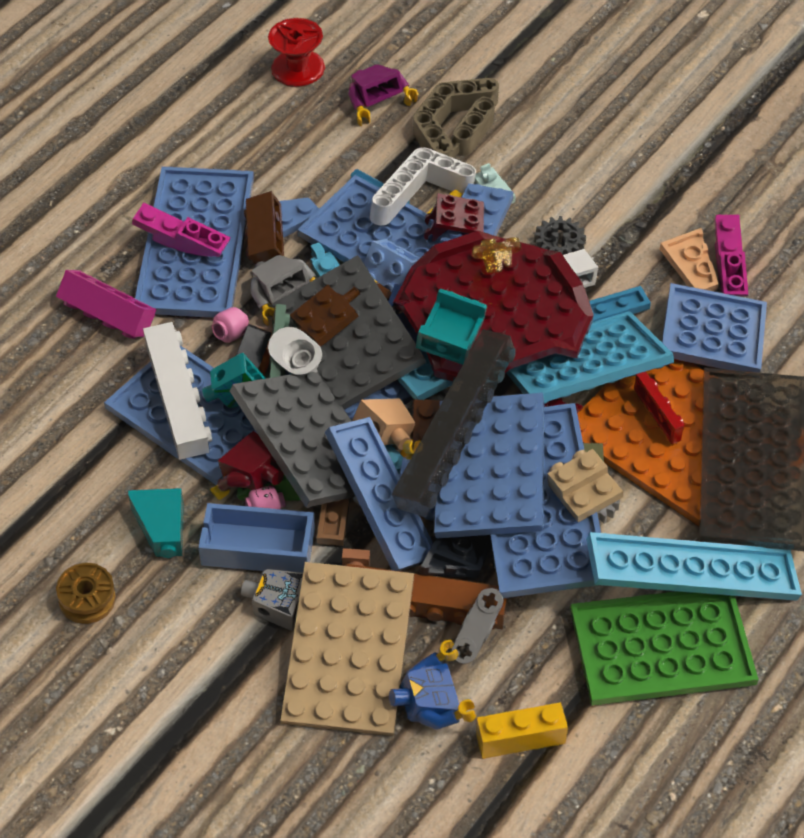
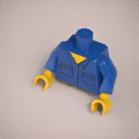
M452 640L442 642L440 653H432L408 670L400 685V689H391L389 692L391 706H405L407 717L410 721L420 722L435 730L456 724L461 718L466 722H472L476 718L475 711L471 710L475 707L472 700L465 699L459 703L448 664L442 663L444 659L454 661L458 657L457 649L446 653L449 648L454 646Z

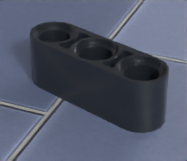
M248 324L236 356L244 353L255 367L259 369L271 332Z

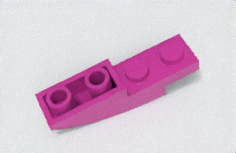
M144 202L132 220V225L153 234V241L182 252L200 256L220 257L231 238L189 217L182 221Z
M715 215V255L721 291L724 294L748 297L745 252L742 249L740 215Z

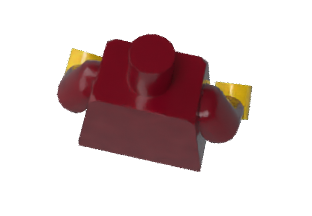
M252 431L218 460L223 478L219 479L218 484L212 487L210 491L217 500H220L228 495L230 488L257 490L268 482L278 485L282 481L284 473L259 435Z

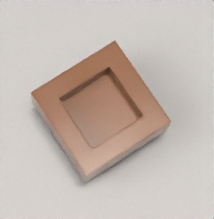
M343 548L342 566L353 564L370 567V550Z

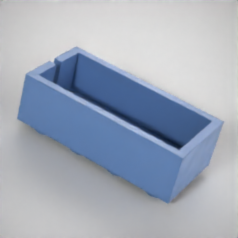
M207 503L203 522L204 527H202L198 547L202 566L258 571L271 569L303 573L305 562H310L315 533L314 512Z

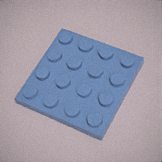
M671 283L668 292L662 343L673 353L676 360L759 376L762 365L767 302Z

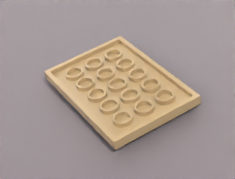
M305 562L281 724L394 736L398 706H391L389 692L391 689H400L414 573Z

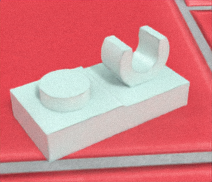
M490 163L481 166L480 172L475 175V184L512 191L495 169L491 167ZM513 193L512 203H515L516 195Z

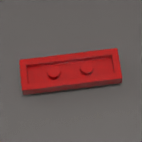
M646 371L636 374L634 391L671 444L680 442L684 429L683 419L680 415H676L671 408L669 399L661 394L656 381L650 378Z

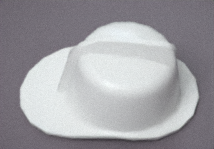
M294 327L281 328L273 333L269 340L268 349L271 357L279 365L294 375H307L310 372H318L317 367L321 362L322 350L314 340L303 331Z

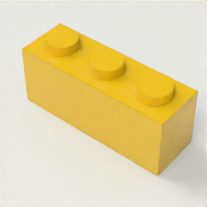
M561 702L477 717L476 737L482 759L566 744L568 726Z

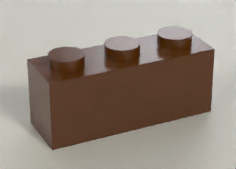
M272 191L247 198L244 216L247 221L245 235L248 240V247H246L248 259L256 265L258 262H266L275 256H284L281 203Z

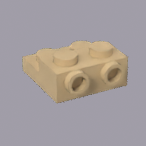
M593 449L587 452L585 450L576 452L571 461L565 464L562 462L554 464L548 473V486L577 522L586 519L623 498V490L608 474V466Z

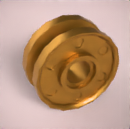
M95 563L75 564L66 569L58 578L56 585L60 611L67 619L75 623H94L108 616L114 608L116 600L112 576L106 568Z

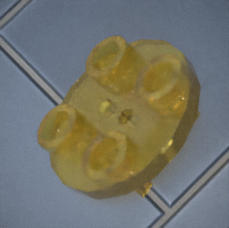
M518 237L507 238L504 242L497 243L496 239H486L481 241V245L472 247V256L474 258H483L488 273L493 272V266L496 267V271L499 273L502 271V260H504L505 266L509 267L512 264V254L520 251L522 247Z

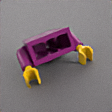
M377 64L364 70H358L351 75L352 83L349 85L348 96L354 110L358 111L357 123L362 126L361 118H367L370 123V111L363 108L364 106L369 107L402 92L405 93L404 103L407 106H411L412 99L417 102L418 91L414 88H409L408 82L397 69Z

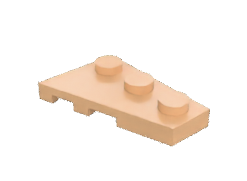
M702 228L660 243V251L688 287L716 291L718 289V280L713 264L708 256V247L704 243Z

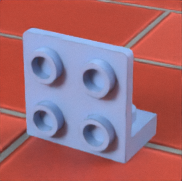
M387 239L372 241L364 265L374 280L392 292L395 284H403L410 268L420 257Z

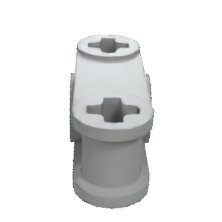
M487 588L481 591L473 607L469 610L452 647V651L455 649L458 651V657L455 660L459 663L465 664L473 661L477 657L483 643L486 642L504 602L502 594L497 589ZM494 593L498 604L497 606L491 605L490 608H487L483 597ZM468 643L472 655H466L462 658L458 646H464Z

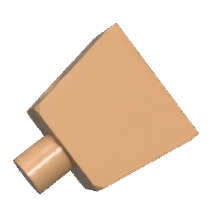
M368 399L360 401L352 421L370 417L383 444H396L400 450H403V443L407 440H412L410 435L415 426V421L401 399Z

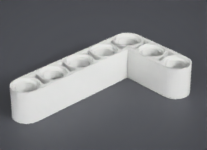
M417 148L373 196L370 221L376 225L389 224L426 181L450 191L456 189L463 194L468 183L474 184L476 169L467 163L429 148Z

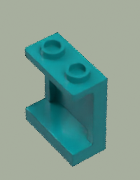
M439 289L431 313L425 325H421L418 331L416 348L464 365L484 322L487 305L452 291Z

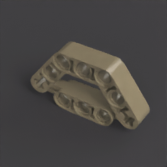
M481 78L437 84L413 116V135L419 145L455 158L456 155L467 156L471 154L494 123L495 106L498 104L499 96L498 81L493 78ZM468 110L454 129L453 136L449 139L441 124L451 112Z

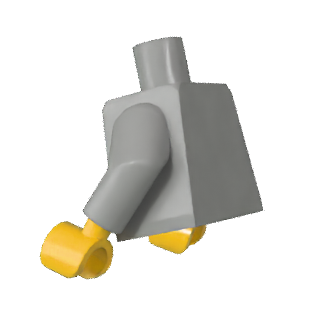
M279 255L266 262H258L252 270L251 294L258 308L263 310V323L269 326L267 317L274 314L275 309L269 307V304L273 305L279 299L315 280L316 275L303 260L290 259Z

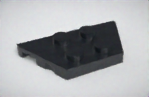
M491 536L436 538L421 565L419 574L426 576L478 578L492 550Z

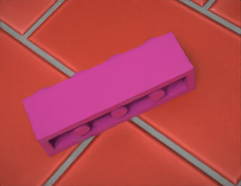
M65 270L56 297L64 301L63 304L73 309L79 308L83 310V315L92 319L98 318L103 321L102 324L112 329L118 328L122 330V335L131 339L144 337L143 328L151 326L157 310L80 270Z

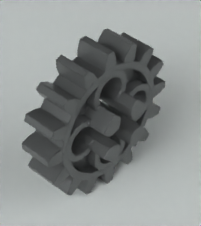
M559 216L558 220L550 217L549 222L543 220L541 226L536 227L534 242L540 248L558 251L565 255L584 249L586 244L585 229L579 228V222L571 223L570 217L566 221L563 220L562 216ZM558 230L563 231L562 247H558Z

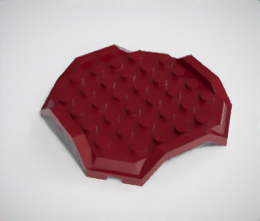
M475 231L432 246L412 265L393 301L394 309L404 312L417 335L421 325H425L431 313L439 289L452 291L487 305L484 322L464 365L427 352L434 376L452 382L454 378L469 383L489 346L514 352L501 377L509 369L555 353L578 358L583 346V340L590 330L594 317L583 283L561 252L501 238L481 231Z

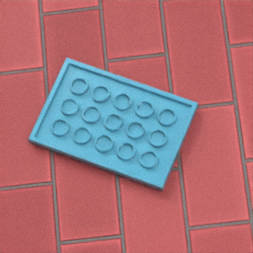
M628 311L593 322L583 340V346L578 358L555 353L509 369L506 374L523 394L543 392L545 404L560 397H568L573 393L591 390L596 386L606 383H614L619 379L636 376L638 373L651 369L662 368L665 365L674 363V356L641 321Z

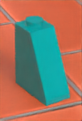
M182 488L128 490L131 511L155 556L164 558L183 556L184 501Z

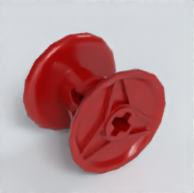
M290 18L276 23L270 29L268 34L269 44L277 52L281 53L273 60L271 66L272 76L278 82L288 86H305L316 82L324 74V60L317 53L313 52L321 44L323 38L322 28L317 23L304 18Z

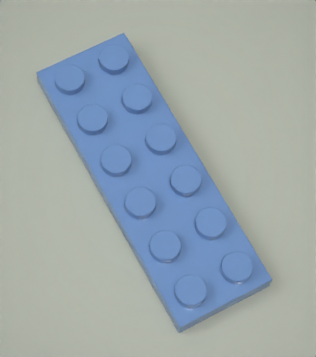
M367 417L329 427L324 433L391 569L403 571L422 565L433 542L420 516L400 509L408 492L371 418Z

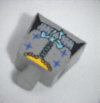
M267 569L263 572L259 583L245 580L242 585L241 595L253 598V613L256 616L293 631L296 623L303 573Z

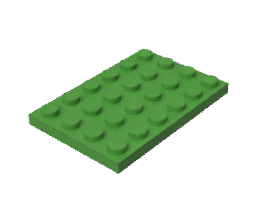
M675 591L575 603L570 606L591 706L754 686L758 683L759 679L735 596Z

